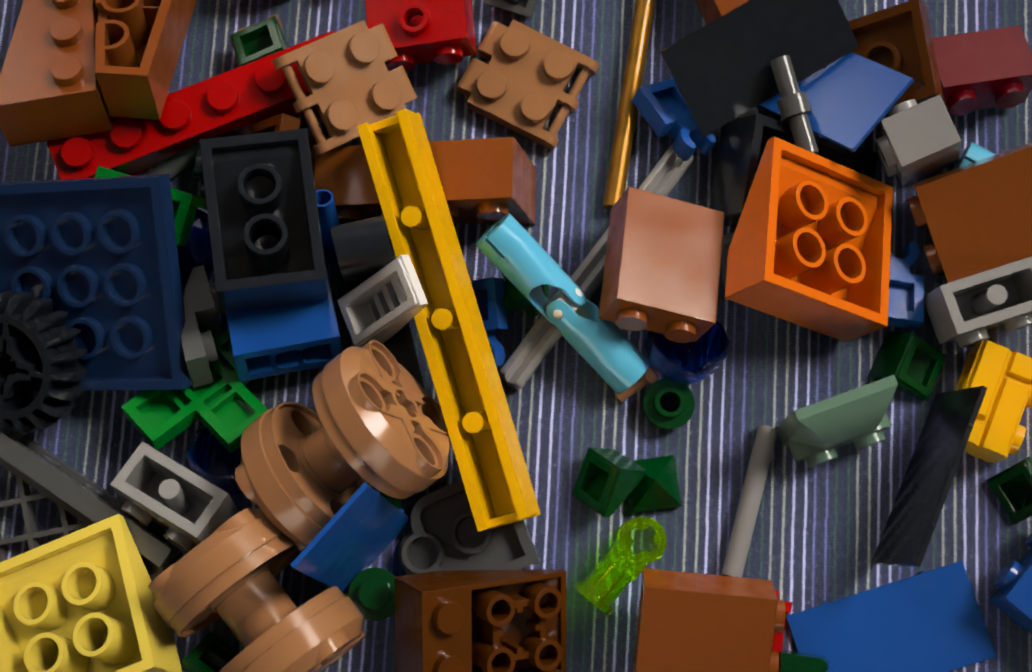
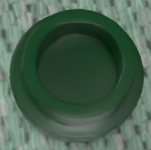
M377 567L365 569L358 573L350 584L348 595L362 613L364 619L380 621L390 617L395 612V576L386 569Z

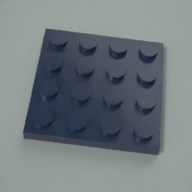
M155 174L0 183V292L8 290L11 292L16 291V293L22 291L34 292L37 299H53V312L59 310L69 312L65 325L68 329H81L77 337L74 338L77 347L88 349L84 357L79 358V364L90 370L85 378L78 380L86 391L183 390L193 385L185 362L181 339L186 320L170 175ZM3 325L0 328V335L3 332ZM39 378L38 387L34 388L33 391H40L43 379Z

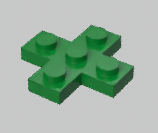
M229 329L213 339L219 359L209 363L213 383L195 388L191 385L183 390H143L121 406L125 418L154 449L159 450L189 426L200 420L232 454L241 447V437L244 429L268 410L245 387L251 380L242 382L239 380Z

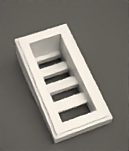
M409 254L400 255L337 300L356 347H363L371 340L384 343L428 305Z

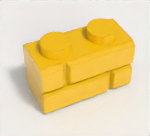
M981 340L970 347L955 390L978 386L987 387L964 451L989 463H997L1006 459L1008 454L1015 455L1024 440L1026 427L1019 425L1025 407H1032V358L1019 352H1012L1009 348L992 341Z

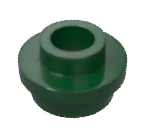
M664 378L654 382L647 389L643 398V410L646 418L654 426L664 430H674L685 425L691 418L695 408L694 396L689 387L673 378ZM664 395L674 396L678 400V409L674 412L665 411L660 405V398Z

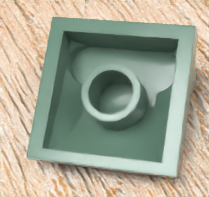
M891 375L794 410L776 426L783 446L790 448L795 462L806 460L808 467L811 468L837 458L838 455L835 448L853 442L856 450H861L886 440L883 430L892 426L886 411L898 386L895 376Z

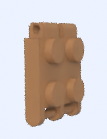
M514 19L509 27L493 21L477 49V54L489 61V63L487 64L479 59L472 58L456 86L458 88L456 91L469 98L467 100L468 109L545 148L554 150L559 142L556 135L568 113L576 111L580 103L577 100L580 91L589 75L594 76L600 65L594 59ZM575 70H580L569 93L564 92ZM555 106L560 107L548 131L544 130L543 128Z
M362 20L272 60L276 70L282 69L296 99V102L292 105L296 113L302 111L317 143V145L313 146V149L317 156L359 137L358 125L366 122L372 124L395 116L397 111L405 109L404 104L417 98L403 65L391 71H388L385 62L394 59L398 55L383 23L368 29L365 20ZM293 63L296 64L310 93L307 97L291 66ZM313 106H316L331 137L327 140L311 108Z

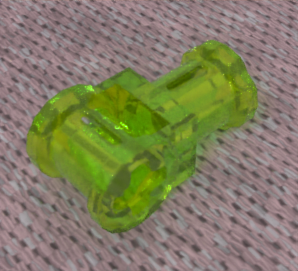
M640 516L627 520L619 527L614 543L602 556L601 561L583 582L577 580L572 587L609 617L614 612L612 604L631 581L634 582L643 571V568L649 563L655 562L663 555L667 544L664 528L658 521L650 517ZM647 528L651 532L647 541L653 547L650 552L639 550L634 554L630 550L634 541L628 534L631 530L640 532Z

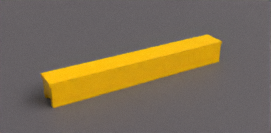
M405 108L397 111L395 116L372 124L366 122L358 125L357 128L395 256L397 258L400 255L409 254L428 301V305L414 316V320L476 528L480 532L538 516L541 513L421 114L419 112L414 113Z

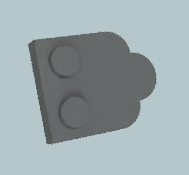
M462 479L424 495L415 503L411 512V526L413 530L403 538L398 553L400 564L408 575L441 570H522L541 562L524 520L494 529L489 528L480 532L477 531Z

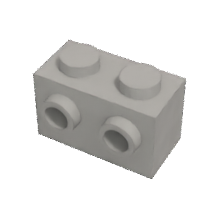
M940 94L917 104L916 99L899 103L888 111L887 118L881 120L882 137L876 139L879 148L876 151L886 175L891 177L896 174L902 187L958 163L961 139Z
M1032 256L940 285L925 295L924 304L939 345L957 340L959 348H963L990 338L987 332L988 329L1004 325L1006 332L1009 333L1032 325Z
M143 441L110 483V486L124 503L120 510L126 516L130 515L137 519L140 525L145 528L148 527L151 521L166 530L163 537L185 553L191 551L225 521L239 512L229 493Z

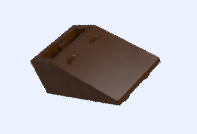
M441 570L394 577L395 672H566L565 570Z

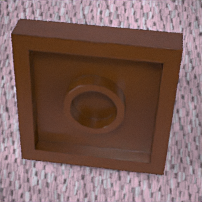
M910 0L848 21L859 45L857 49L851 52L913 78L914 82L893 107L910 99H916L917 104L939 94L943 99L925 2L922 0Z

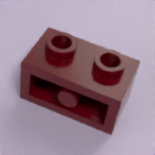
M1020 25L932 38L943 93L942 100L949 114L961 116L973 110L993 107L1008 109L1020 103H1025L1032 89V53Z

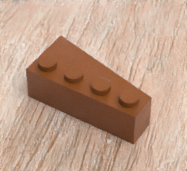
M96 0L23 1L0 73V129L10 147L113 130L112 117L108 114L95 74V26L98 23Z
M96 0L98 23L95 26V74L110 117L160 120L197 0Z
M514 137L429 141L453 223L495 224L504 215L510 213L521 225H535L536 167ZM363 145L338 146L318 156L315 153V191L327 189L333 193L340 225L383 215Z

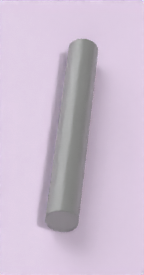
M758 425L721 572L722 576L742 577L778 434V429L774 427Z

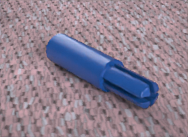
M320 189L315 192L322 243H324L328 261L338 264L330 228L340 225L334 195L327 189Z

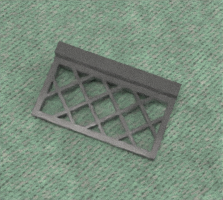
M0 431V469L3 466L16 475L20 498L1 501L0 508L21 504L26 529L25 535L2 539L0 528V562L6 560L5 544L28 540L29 550L40 546L39 537L63 533L65 536L73 533L74 530L85 528L120 514L127 523L144 564L150 568L148 574L151 581L166 570L170 564L176 563L183 551L173 546L163 537L166 532L152 521L145 528L140 525L137 519L130 515L126 516L120 510L124 505L121 500L25 434H20L19 431ZM29 485L40 493L31 495ZM49 498L58 504L62 527L38 532L32 501ZM71 514L83 523L73 524Z

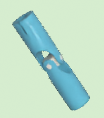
M510 213L500 218L477 241L476 246L551 324H554L561 331L562 336L617 394L624 392L634 385L647 371L650 365L648 359L613 322L599 319V308L585 298L584 293ZM547 284L558 288L556 294L548 300L542 291L541 285Z

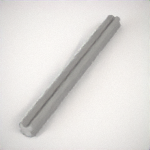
M671 144L638 189L667 197L692 164L693 154L688 161H683L677 156L673 149V144ZM608 229L570 277L582 290L587 300L591 298L603 282ZM542 315L501 368L500 378L512 388L522 389L562 336L561 331Z

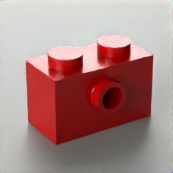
M365 0L368 29L383 23L398 55L394 59L385 62L388 71L402 65L404 70L408 71L413 69L415 64L433 61L441 65L456 64L461 62L463 57L477 55L472 0Z

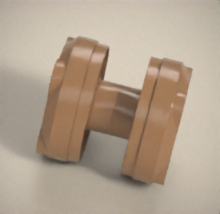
M371 340L363 347L353 346L346 348L328 362L323 370L316 375L312 384V394L317 413L299 403L283 402L275 408L265 411L243 431L241 437V464L235 468L236 482L244 495L260 507L274 526L293 540L300 552L306 548L364 482L390 497L406 499L415 493L425 490L444 476L447 471L450 448L449 434L440 405L432 397L428 396L418 381L377 340Z
M251 507L246 508L229 518L179 561L160 573L148 586L155 595L153 605L166 625L174 629L179 638L188 637L221 617L245 649L219 672H321L366 637L362 631L364 616L350 597H345L338 586H333L297 608L275 576L299 555L300 550L296 547L293 540L274 526L260 507L253 510Z

